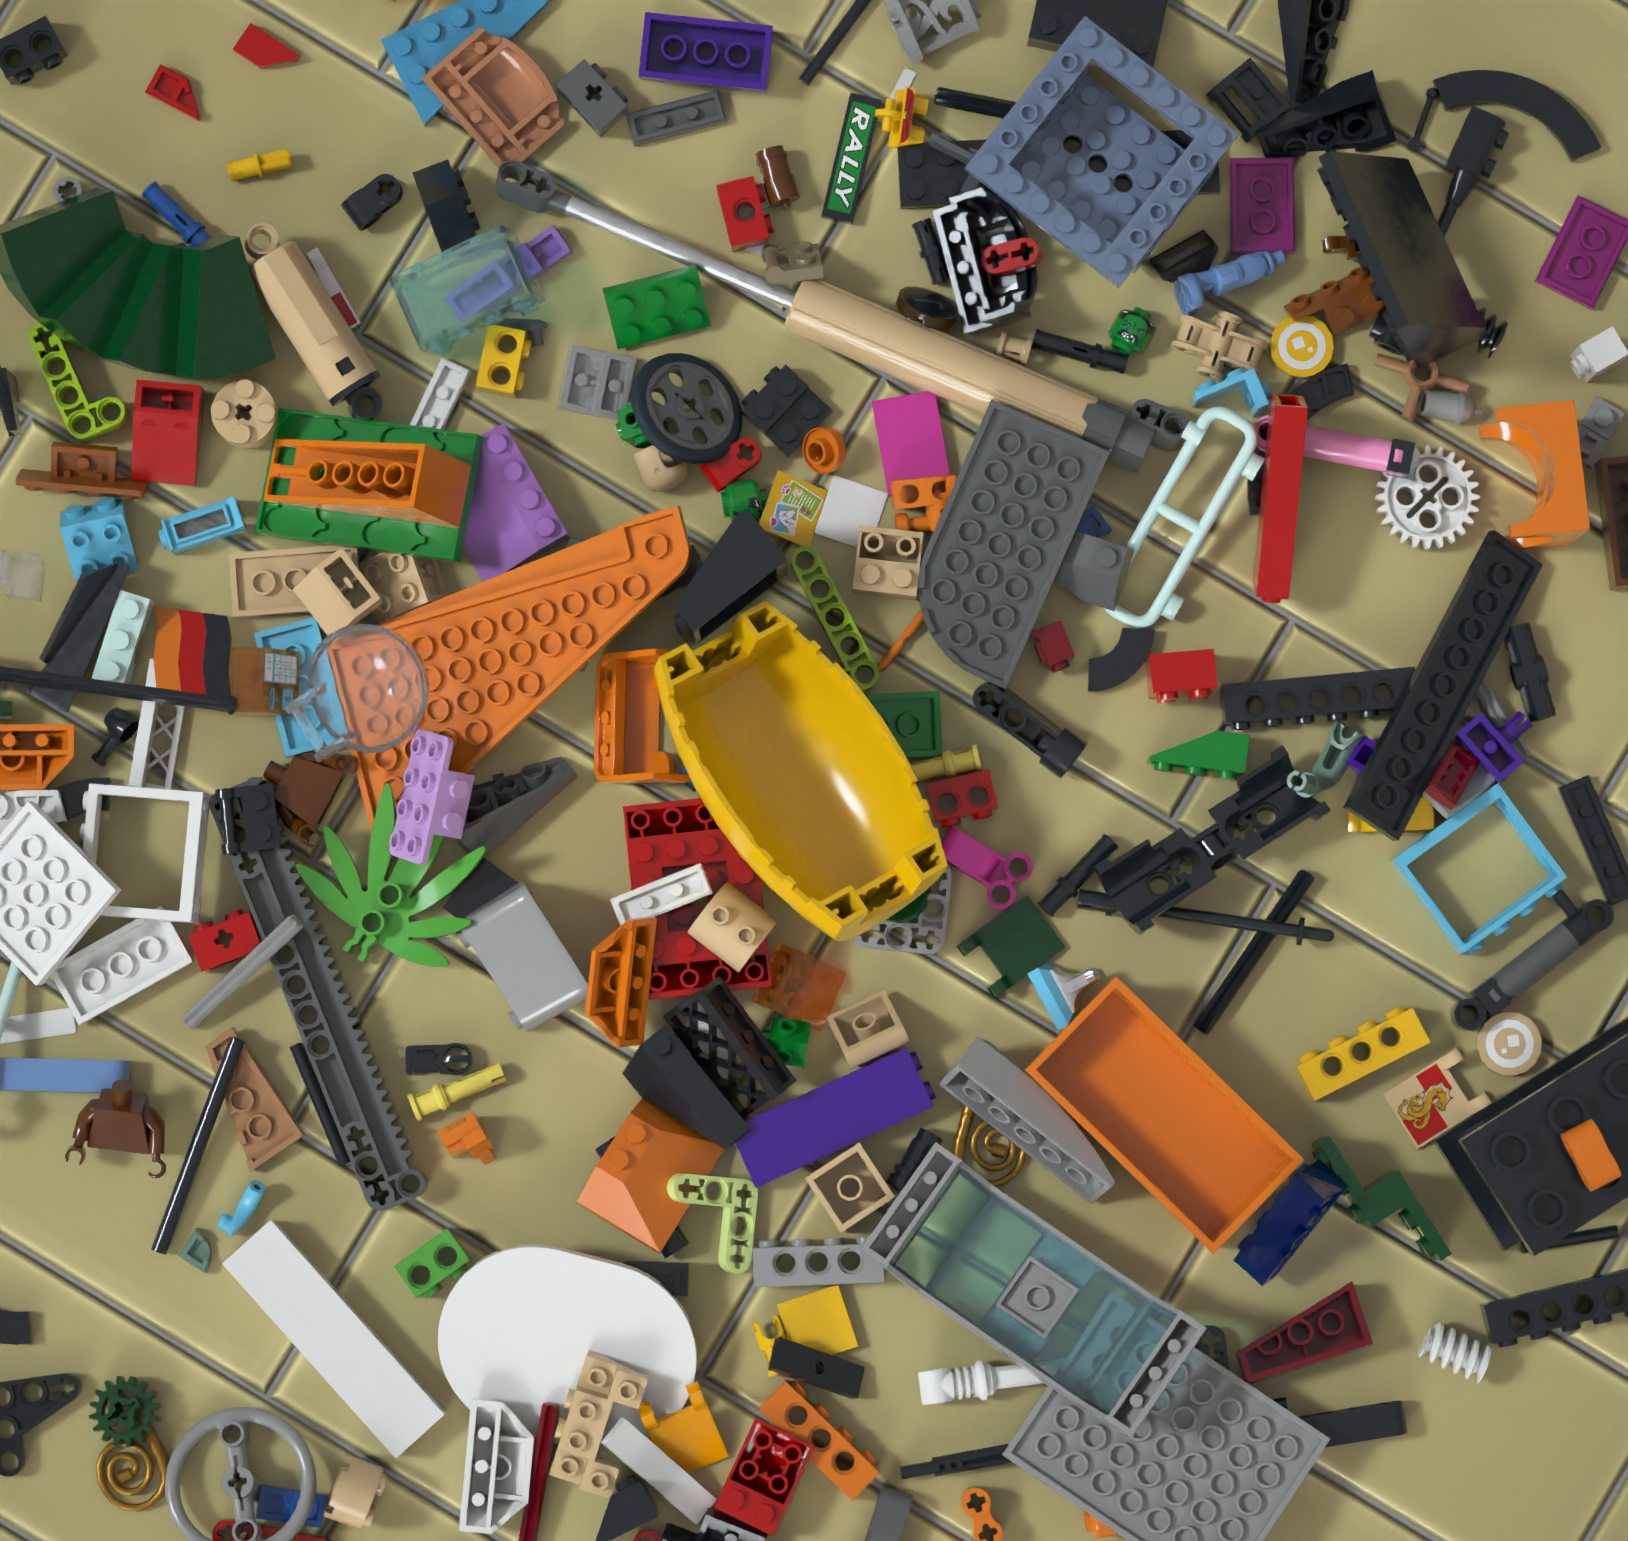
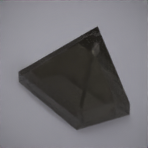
M1203 229L1148 261L1163 281L1174 283L1181 275L1209 270L1219 249L1217 244Z

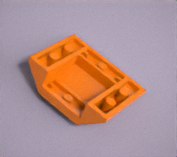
M642 1098L630 1112L600 1159L576 1203L660 1254L691 1205L690 1203L673 1201L667 1193L668 1180L676 1173L709 1175L725 1149ZM679 1184L678 1191L696 1192L697 1186Z

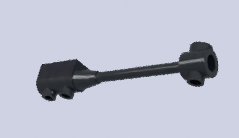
M1474 105L1465 119L1443 168L1454 174L1446 196L1445 207L1438 220L1444 238L1457 209L1461 207L1476 184L1481 181L1482 177L1489 179L1497 162L1491 159L1495 148L1502 150L1510 133L1504 130L1506 122L1503 119ZM1379 313L1369 333V337L1374 339L1373 343L1379 348L1396 355H1403L1383 315Z

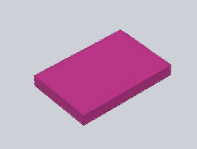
M926 391L872 401L888 497L892 496L890 479L950 474L935 394Z

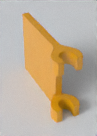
M698 1381L685 1386L692 1403L691 1406L659 1419L655 1417L649 1401L640 1404L638 1409L651 1442L686 1473L693 1472L729 1457Z

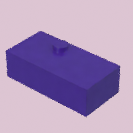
M645 12L638 76L641 80L767 93L773 26Z

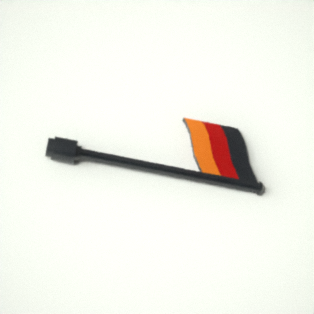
M153 606L157 621L153 658L156 688L0 666V681L224 711L228 712L229 715L234 714L238 708L237 698L231 696L228 673L232 637L228 618L224 615Z

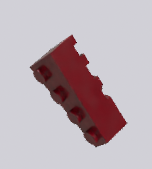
M1351 1281L1307 1310L1239 1350L1236 1357L1244 1381L1251 1385L1370 1347L1373 1342L1353 1282Z

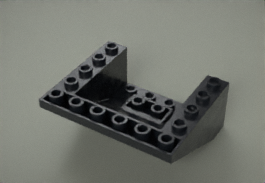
M1329 151L1319 156L1318 158L1323 167L1317 169L1331 196L1330 200L1337 215H1341L1344 222H1348L1347 225L1343 226V229L1350 244L1357 242L1361 253L1356 255L1363 272L1370 271L1374 282L1370 283L1369 286L1376 301H1384L1387 311L1383 312L1382 315L1403 355H1405L1407 362L1414 360L1419 369L1488 337L1489 334L1409 159Z

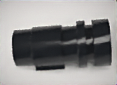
M920 1127L915 1138L911 1140L903 1154L904 1157L900 1164H895L893 1168L896 1170L895 1173H890L886 1183L901 1192L935 1142L941 1145L943 1140Z

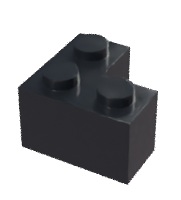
M447 159L412 172L443 257L479 244L475 231L481 228L475 211L470 213L467 211L466 206L472 203L459 169L452 171Z

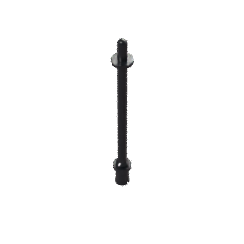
M1080 888L1077 909L1106 912L1105 916L1111 917L1112 913L1116 914L1118 912L1106 893ZM1172 906L1157 916L1296 937V945L1299 946L1302 944V938L1330 942L1334 939V932L1332 930L1304 926L1305 918L1302 917L1297 925Z

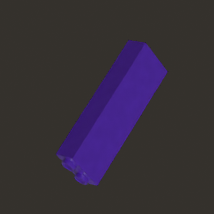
M906 1047L746 1120L745 1122L751 1128V1131L738 1140L736 1145L755 1187L762 1186L934 1107L931 1100L936 1099V1096L929 1081L923 1083L918 1074V1071L923 1069L916 1052L909 1053Z

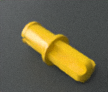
M288 149L262 155L256 152L253 157L232 162L228 161V173L231 174L230 179L232 182L257 175L262 178L265 173L290 168L292 166V157Z

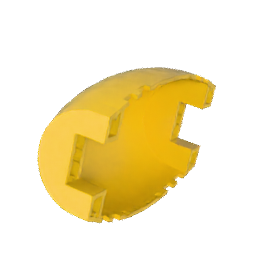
M765 600L739 614L731 630L693 651L685 643L660 656L653 670L663 712L677 752L697 793L718 827L744 861L770 889L807 921L835 941L842 942L870 930L906 907L938 880L948 867L938 829L933 827L928 814L930 808L927 800L922 799L916 786L918 780L903 750L883 718L837 662L832 664L820 651L821 646L816 641L812 640L810 642L797 630L798 625Z

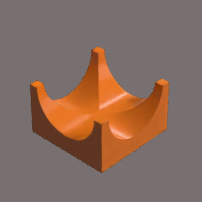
M1574 399L1495 408L1496 423L1480 425V439L1501 441L1517 449L1528 460L1537 482V499L1531 516L1528 520L1509 525V535L1504 537L1522 550L1571 545L1590 530Z

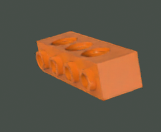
M785 1380L764 1401L758 1410L778 1429L814 1445L810 1460L853 1501L880 1473L875 1467L879 1461L866 1449L860 1452L852 1444L856 1439L843 1426L837 1430L829 1422L832 1415L819 1403L815 1407L805 1399L809 1393L796 1380L792 1384ZM794 1406H802L807 1411V1418L801 1424L791 1422L788 1417L789 1410ZM825 1429L830 1433L831 1440L826 1446L819 1447L813 1443L811 1437L815 1430ZM846 1451L853 1455L854 1463L849 1469H840L836 1465L835 1458L840 1452Z

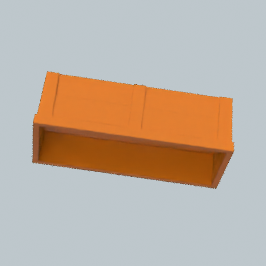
M1116 976L1025 1069L1044 1090L1213 1254L1304 1161L1272 1127Z

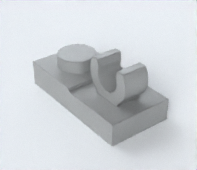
M1598 396L1578 427L1582 464L1589 469L1595 464L1625 414Z

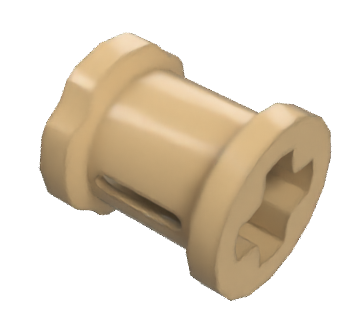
M1002 331L996 354L1018 361L1026 367L1033 339L1023 340L1008 336L1006 331Z

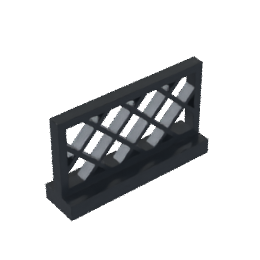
M720 976L663 1015L698 1065L742 1118L779 1096L797 1081ZM698 1002L707 1014L698 1011ZM679 1013L689 1017L690 1027L684 1026L676 1014ZM698 1020L708 1024L709 1034L698 1031ZM717 1028L726 1040L717 1037ZM698 1040L709 1043V1053L702 1051L698 1045ZM717 1046L728 1050V1060L717 1057ZM736 1053L745 1066L736 1063ZM717 1066L728 1069V1079L722 1078ZM737 1073L747 1076V1086L737 1083ZM756 1080L765 1092L756 1090ZM737 1092L747 1095L748 1106L746 1108L737 1098Z

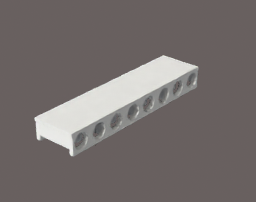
M270 1220L222 1263L395 1458L401 1455L445 1415L446 1411L276 1221Z

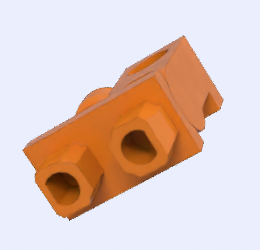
M950 473L890 479L892 504L895 510L925 506L926 515L908 518L907 513L895 514L896 529L934 532L957 479L956 475Z

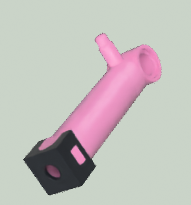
M1269 415L1260 417L1254 423L1258 432L1257 447L1264 452L1266 441L1259 434L1263 428L1268 427ZM1306 425L1303 457L1386 472L1388 476L1409 479L1415 443L1399 439L1389 441Z

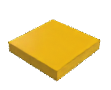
M838 1284L776 1304L788 1340L830 1355L858 1347Z

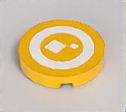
M1308 315L1298 321H1293L1288 317L1280 322L1272 333L1269 349L1271 359L1278 370L1288 376H1292V378L1305 379L1311 378L1325 369L1332 358L1334 344L1332 334L1326 324L1316 317Z

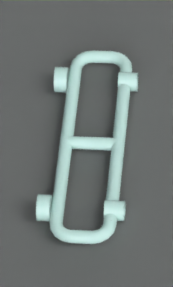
M1222 406L1212 407L1204 411L1196 423L1191 420L1189 421L1181 435L1186 442L1126 547L1134 550L1132 562L1159 514L1193 533L1145 615H1134L1118 605L1115 611L1104 608L1113 618L1136 629L1147 628L1153 625L1161 615L1173 621L1185 600L1174 593L1175 589L1239 477L1242 475L1253 481L1265 458L1254 453L1258 444V432L1254 424L1231 409ZM1216 419H1221L1244 432L1245 442L1201 520L1197 521L1170 506L1166 501L1210 424Z

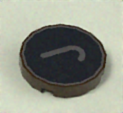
M905 287L901 289L895 304L899 312L907 319L914 321L915 317L923 320L922 325L931 329H950L956 323L959 316L958 308L948 298L937 292L920 287Z

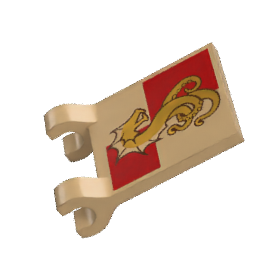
M1456 1047L1382 1094L1417 1149L1492 1103L1485 1091L1468 1100L1449 1072L1450 1067L1463 1060Z

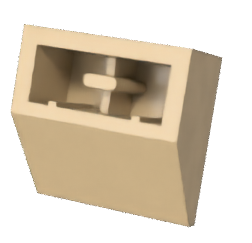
M860 525L852 593L916 600L924 532Z
M342 547L318 564L293 589L331 641H334L384 603Z

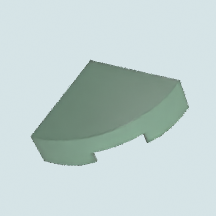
M196 1228L178 1256L203 1273H207L212 1259L211 1246L204 1233Z

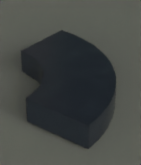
M1122 628L1119 642L1111 652L1102 657L1089 659L1088 692H1098L1114 688L1133 676L1145 662L1151 650L1155 629Z

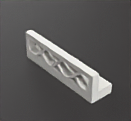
M150 658L145 686L156 688L153 658ZM143 700L128 786L172 789L186 706L175 705L177 708L176 717L165 724L158 715L159 707L164 703ZM157 720H158V722L160 723V725H161L162 727H161L160 729H158L157 731H155V730H156ZM173 724H175V725H174L173 735H172V733L170 732V730H169L168 728L171 727ZM165 731L172 740L171 749L159 756L153 747L155 737ZM153 753L157 759L150 763L151 754ZM169 756L168 767H167V765L164 763L163 759H165L166 757ZM158 763L166 771L164 786L147 783L149 769Z

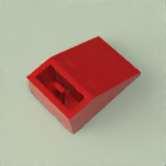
M137 379L133 410L131 480L196 486L206 392L201 385Z
M755 1418L714 1508L772 1536L777 1535L815 1446Z

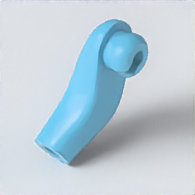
M257 1180L250 1182L240 1198L234 1216L223 1213L218 1223V1228L227 1231L226 1235L228 1236L235 1235L256 1210L265 1191V1185Z

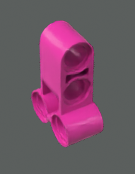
M953 826L949 828L941 841L947 863L987 887V902L993 909L998 911L1006 910L1013 905L1016 896L1012 884L1025 882L1031 876L1033 864L1031 859L1024 853L1015 852L1005 859ZM1015 859L1023 860L1027 865V872L1022 876H1014L1009 871V864ZM997 887H1005L1010 892V899L1004 904H998L992 899V891Z

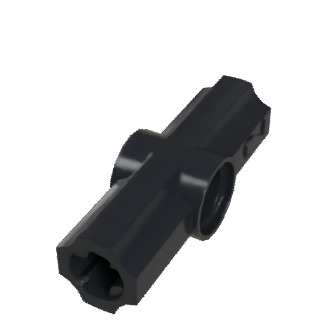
M1524 623L1510 627L1504 638L1505 647L1511 662L1509 663V671L1516 691L1520 693L1527 719L1532 723L1556 716L1555 707L1547 685L1549 682L1547 668L1543 657L1538 654L1530 624Z

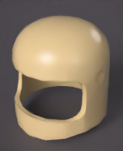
M653 445L632 455L644 484L654 492L671 490L680 485L687 476L686 463L677 465L673 458L665 455Z

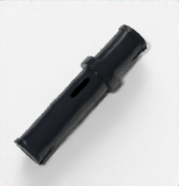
M1036 329L1031 347L1032 349H1039L1090 364L1089 367L1093 369L1098 366L1123 375L1129 358L1128 354L1125 355L1102 348V344L1096 343L1094 346L1041 331L1040 329Z
M1103 834L1101 839L1064 877L1060 876L1056 880L1057 885L1037 904L1050 917H1053L1070 897L1075 898L1079 894L1077 890L1096 872L1094 866L1104 859H1108L1119 848L1118 845L1109 836Z

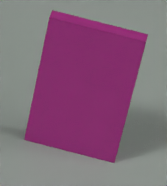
M1294 157L1230 158V255H1245L1267 251L1271 254L1279 250L1283 254H1295Z
M1578 195L1534 282L1592 310L1628 240V220Z

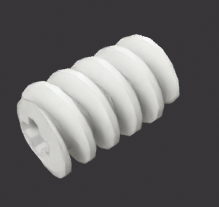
M1441 1322L1435 1324L1433 1328H1429L1419 1348L1417 1357L1421 1358L1428 1351L1430 1352V1363L1441 1357V1368L1444 1369L1452 1362L1454 1374H1457L1463 1367L1465 1368V1379L1468 1380L1476 1373V1384H1478L1489 1365L1491 1345L1485 1344L1479 1350L1480 1342L1475 1338L1467 1345V1334L1462 1333L1455 1339L1456 1330L1450 1327L1444 1333V1324Z

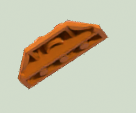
M0 724V791L45 790L75 757V724Z
M655 917L628 919L596 946L591 953L585 1014L616 1047L636 1046L644 1042L657 918Z

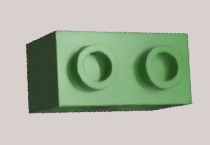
M447 1228L394 1267L416 1298L424 1295L428 1299L442 1289L440 1282L449 1275L455 1280L469 1270L466 1263L472 1259L452 1230ZM446 1246L452 1247L457 1253V1259L452 1265L443 1264L439 1257L440 1251ZM419 1265L427 1267L430 1271V1279L426 1284H419L413 1278V1271Z

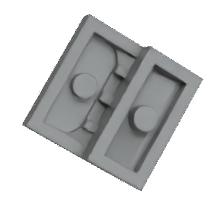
M576 345L569 346L557 408L618 420L617 410L627 407L637 358L609 351L601 352Z

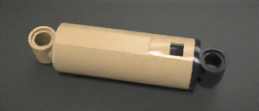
M260 222L254 224L246 234L244 247L246 252L257 260L249 267L255 286L330 404L336 406L346 401L352 418L374 420L382 408V398L370 385L381 377L297 243L290 241L280 245L277 231L272 225ZM257 234H264L269 238L270 245L266 248H258L253 243V237ZM362 397L369 398L374 405L373 410L368 413L360 411L357 407V400Z

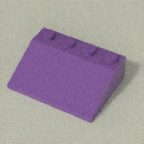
M504 423L481 435L484 437L474 482L464 543L462 545L483 581L524 565L566 541L569 537Z

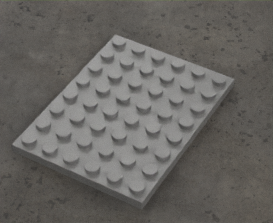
M1111 1292L1052 1380L1055 1382L1059 1380L1078 1394L1137 1308ZM1145 1315L1087 1400L1110 1413L1167 1329ZM1194 1347L1132 1438L1084 1411L1048 1386L1002 1456L1127 1541H1264L1330 1438Z

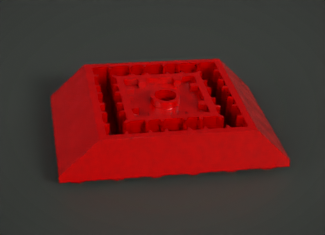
M702 799L623 806L631 890L701 863L713 894L708 895L707 902L702 907H695L688 903L655 917L657 918L648 1000L693 995L718 976L721 977L730 991L772 987L767 938L738 973L687 933L704 908L727 881L764 909L761 878L744 861L718 827Z

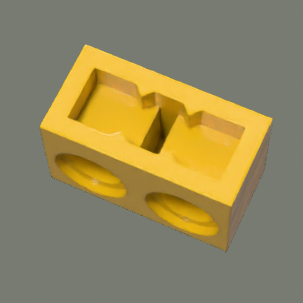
M488 324L476 381L477 391L515 398L517 390H523L526 372L521 371L523 359H529L532 341L527 340L528 335L526 331ZM509 338L517 342L516 349L511 353H503L499 350L500 343L504 339ZM498 370H507L511 374L510 380L506 384L499 385L493 381V376Z

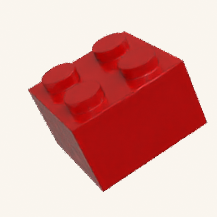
M1214 649L1149 654L1145 660L1148 698H1156L1157 704L1176 702L1178 696L1187 695L1189 701L1205 700L1218 688Z

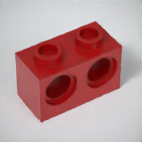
M989 769L926 784L934 824L941 822L942 828L961 824V817L973 815L974 820L993 816L992 810L998 808ZM979 787L986 791L987 801L984 804L976 805L970 801L969 792L973 788ZM942 795H950L955 799L956 807L953 811L943 812L939 809L937 801Z

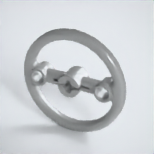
M249 1407L221 1410L201 1419L193 1425L179 1440L172 1452L165 1477V1498L168 1511L183 1537L188 1541H213L195 1528L188 1518L181 1500L180 1480L183 1466L192 1448L201 1438L217 1428L219 1429V1439L226 1447L228 1470L222 1477L221 1485L223 1491L233 1498L236 1520L232 1528L233 1538L235 1541H243L240 1536L242 1528L247 1524H252L254 1535L247 1541H291L301 1530L310 1515L317 1487L313 1456L307 1443L298 1431L287 1421L273 1413ZM249 1422L266 1426L282 1436L293 1449L301 1470L302 1485L296 1509L287 1523L267 1539H262L263 1531L255 1518L253 1498L260 1489V1482L258 1476L249 1470L246 1445L249 1441V1432L246 1426ZM239 1427L241 1431L240 1439L236 1443L229 1444L227 1440L228 1432L232 1428ZM240 1477L247 1480V1484L242 1485V1491L234 1487L235 1484L240 1482Z

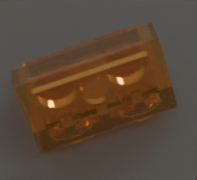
M778 943L770 959L772 987L758 988L752 1002L793 1020L811 1022L810 1028L821 1031L846 973L797 949Z

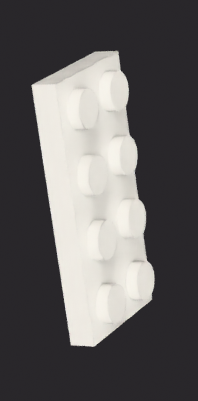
M163 905L155 908L159 910H165ZM135 919L67 957L51 975L77 1023L82 1025L194 961L172 922Z

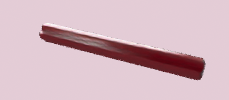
M545 1402L541 1408L532 1460L529 1501L524 1506L518 1541L537 1540L560 1409L559 1405L555 1403Z

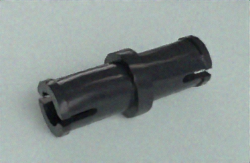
M927 218L923 222L921 220L913 223L912 228L921 248V252H919L920 258L925 260L932 279V285H937L939 282L943 283L950 280V276L942 253L943 249L941 244L939 245L931 222L932 220Z

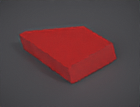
M251 23L233 48L235 53L260 69L287 62H298L300 59V55Z
M160 64L145 93L199 121L200 114L189 79Z

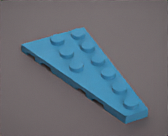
M460 0L382 39L381 41L424 126L444 107L443 103L438 100L422 80L424 75L479 27L487 29L485 31L487 33L511 40L552 0Z

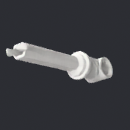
M1067 1357L1035 1361L1033 1363L1054 1377ZM977 1360L974 1365L969 1366L968 1370L966 1366H962L960 1371L958 1367H954L953 1372H951L950 1368L918 1372L922 1405L954 1401L955 1396L958 1400L962 1399L963 1395L968 1399L971 1397V1394L974 1398L978 1397L984 1401L987 1400V1396L993 1395L997 1389L1044 1383L1018 1364L993 1367L989 1363H983L982 1360Z

